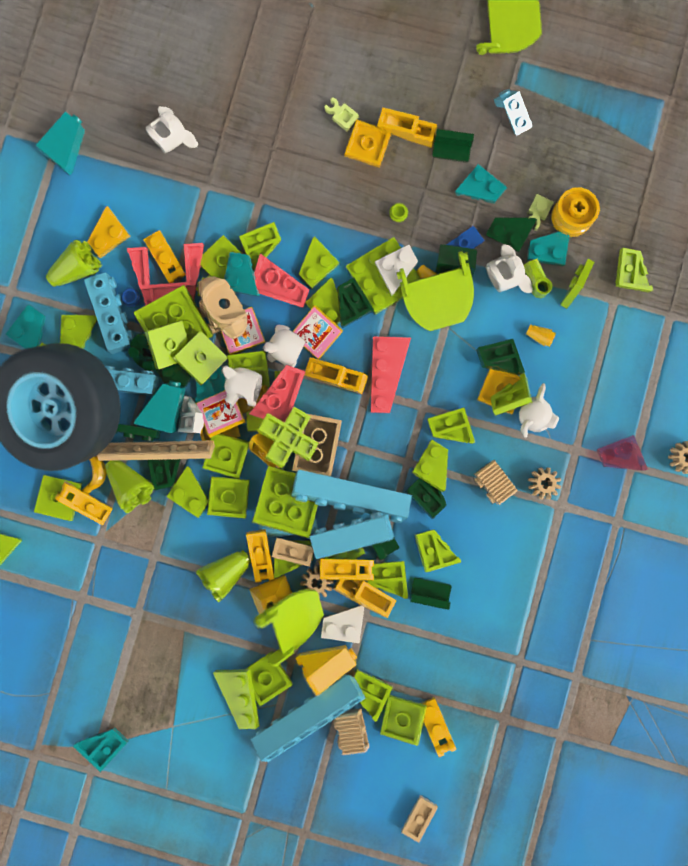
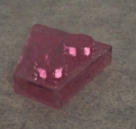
M634 435L596 449L603 467L640 471L648 470Z

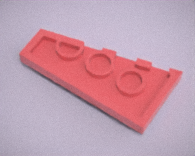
M373 337L371 413H390L411 338Z

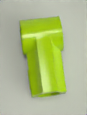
M533 259L524 264L525 275L531 280L534 297L544 298L552 290V282L546 277L538 259ZM538 285H544L546 292H541L538 289Z

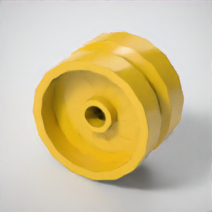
M582 187L571 188L565 191L553 207L551 213L555 229L570 237H578L584 234L598 218L600 212L599 201L591 191Z

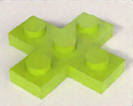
M296 407L292 408L285 422L267 413L257 432L274 441L265 459L281 468L284 467L291 452L309 461L319 444L302 433L311 416Z

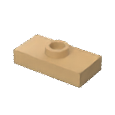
M277 538L272 557L310 567L314 550L309 545Z
M420 795L401 832L419 843L438 808L437 804Z

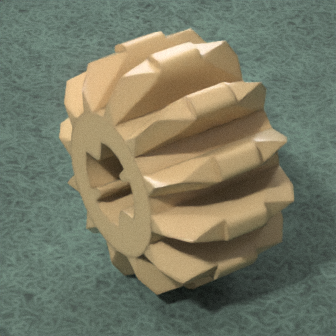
M683 441L682 444L676 443V448L670 449L673 455H669L668 459H673L670 466H676V472L682 470L683 474H688V441Z
M541 467L538 468V473L532 472L535 478H528L529 482H533V485L528 486V488L535 489L532 493L533 496L539 494V499L543 500L544 496L547 499H551V494L554 496L558 495L555 489H561V486L556 485V482H560L561 478H554L557 475L556 471L551 473V468L547 467L544 471ZM546 480L545 482H548V486L541 485V481Z
M318 566L314 567V573L308 568L307 572L310 576L303 574L302 578L307 581L300 583L301 586H307L303 590L314 589L318 592L319 599L320 593L326 597L327 593L324 589L332 591V587L327 584H333L334 581L321 579L320 585L322 586H313V579L319 580Z

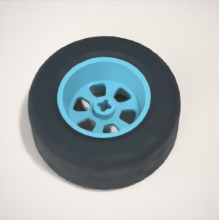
M53 343L21 350L1 364L0 442L17 460L39 470H65L95 457L113 439L120 420V397L112 375L96 356L75 345ZM45 382L48 384L50 391L47 396L40 392L41 386ZM58 385L66 393L64 397L58 393ZM68 402H70L72 412L68 410ZM45 417L51 419L52 427L45 420ZM63 417L71 423L66 431L62 430L60 420Z

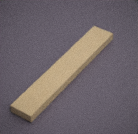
M212 440L109 443L97 457L99 461L209 459L212 456L215 444Z

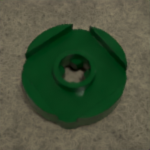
M142 332L132 339L128 354L141 368L151 371L156 368L152 355L146 352L149 344L145 332Z

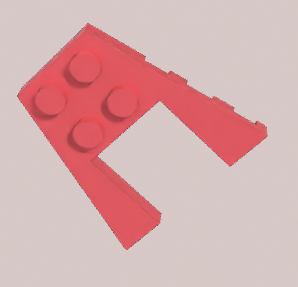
M203 243L184 244L186 282L150 285L148 248H127L144 297L145 306L182 285L186 286L192 299H195L204 249Z

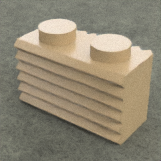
M495 460L490 461L474 473L476 476L474 481L480 488H485L488 492L486 497L492 504L500 505L518 491Z
M361 708L347 710L334 719V728L338 730L339 735L338 747L340 750L342 749L343 755L364 753L369 749Z

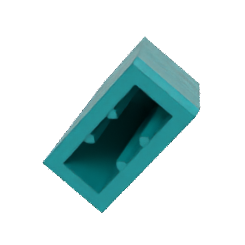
M65 111L36 146L67 174L71 175L85 130L81 126L82 121L73 114L71 116Z
M173 380L162 384L136 418L134 424L168 433L175 432L186 387L180 386V382Z

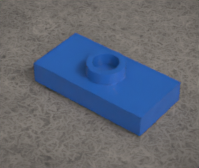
M473 225L447 245L475 249L485 240Z

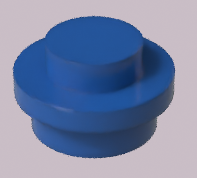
M128 288L123 291L121 299L126 306L135 307L139 304L141 296L136 289Z

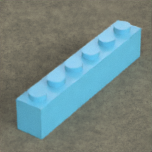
M298 470L295 474L291 494L292 497H296L297 501L307 502V500H310L319 506H326L328 504L334 506V509L353 510L355 514L363 515L364 513L376 514L381 512L382 516L388 514L390 521L395 523H401L408 518L412 495L303 470Z
M343 675L337 680V683L329 686L316 697H309L304 701L305 704L288 711V715L284 718L281 717L274 720L269 728L259 730L251 741L260 761L269 762L364 700L365 696L355 677Z

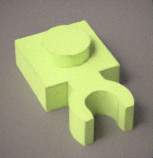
M331 98V103L334 107L329 108L325 105V111L328 114H334L332 120L345 131H348L356 119L359 118V114L345 103L340 107L338 101L335 98Z
M538 194L535 196L527 212L532 215L528 218L537 219L535 222L536 226L534 227L535 231L541 224L540 219H546L554 203Z

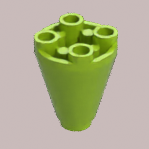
M74 240L48 270L46 279L53 287L62 286L96 274L99 268L102 267V264L91 253V247L86 241Z
M110 460L105 465L106 473L118 505L125 513H129L139 504L144 505L151 500L150 495L154 489L151 482L121 460Z
M244 550L237 551L202 566L195 573L202 580L201 582L205 588L212 592L211 594L215 600L220 602L248 569L251 559Z

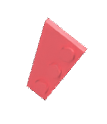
M260 254L254 272L259 294L304 308L309 289Z
M286 365L249 414L264 419L266 414L269 413L285 422L294 407L305 371Z

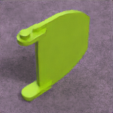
M488 0L491 43L478 44L476 51L480 55H484L486 52L514 53L534 44L542 34L539 0Z
M458 252L461 268L407 283L403 268L396 272L398 280L402 279L400 287L409 314L426 330L433 331L461 323L467 318L474 299L469 263L465 262L468 260L467 252Z
M305 589L294 592L274 606L267 608L261 614H258L254 619V623L258 628L265 627L270 622L272 623L280 648L269 656L268 662L271 666L277 667L294 654V651L304 644L319 626L324 613L316 590Z

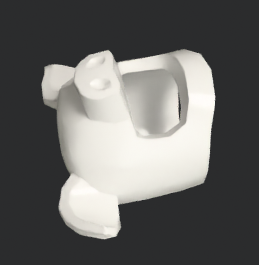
M158 107L160 117L145 127L147 133L164 153L170 152L182 143L190 148L198 146L194 135L184 129L180 120L167 107Z
M503 244L501 246L502 257L492 260L486 265L487 274L494 288L498 292H503L519 286L524 293H531L533 291L530 278L525 275L521 259L516 256V252L511 246Z
M276 325L275 334L269 342L265 343L264 350L268 352L267 359L271 363L277 360L284 366L295 367L306 341L289 330V327Z
M227 366L223 367L222 372L226 378L225 391L227 393L225 401L234 406L238 399L244 398L249 406L255 407L262 387V376L246 368L231 369Z
M544 383L539 387L537 396L531 397L532 402L521 406L519 411V420L522 424L521 432L525 438L527 437V430L541 432L547 428L554 429L558 423L559 417L553 413L550 404L543 399L546 388Z

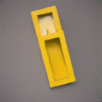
M382 107L377 127L393 135L431 148L437 130V124L419 120V116Z
M311 357L309 358L304 375L359 394L363 393L368 378L362 372Z
M337 580L333 587V590L386 618H388L397 601L361 580Z

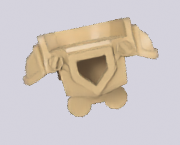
M214 276L204 278L199 282L198 287L202 297L198 309L203 318L207 317L210 322L207 325L212 334L219 332L221 329L229 338L236 339L240 337L247 327V313L242 308L243 306L234 291L230 289V285L225 279ZM225 299L229 308L222 309L219 306V301Z

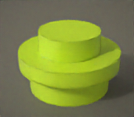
M401 203L394 204L389 211L390 218L395 222H403L408 216L407 207Z

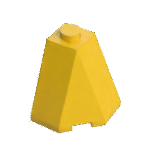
M346 645L301 652L296 655L295 659L299 666L303 665V675L317 696L356 666L355 659L358 657L352 648L348 649Z

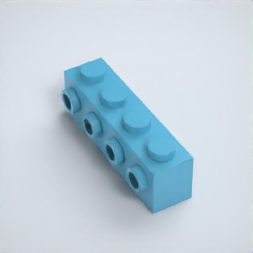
M105 272L84 279L107 351L115 354L129 349L134 335L131 330H128V317L125 312H122L121 306L123 302L120 295L116 294L115 288H117L114 277H110Z
M105 366L112 375L118 392L154 396L158 390L159 378L153 375L151 371L142 370L141 373H134V369L123 368L122 371L115 370V367Z
M380 512L370 515L371 519L363 520V517L351 520L352 524L345 525L342 522L333 525L334 529L326 530V527L314 530L315 534L310 536L315 558L319 559L391 540L394 538L388 514L382 516Z

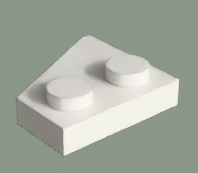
M410 245L375 261L391 295L396 292L400 282H402V279L398 280L396 272L403 268L407 277L418 263Z
M184 396L178 432L201 433L204 425L203 413L189 396Z
M359 605L358 607L324 617L321 638L359 643L364 607Z

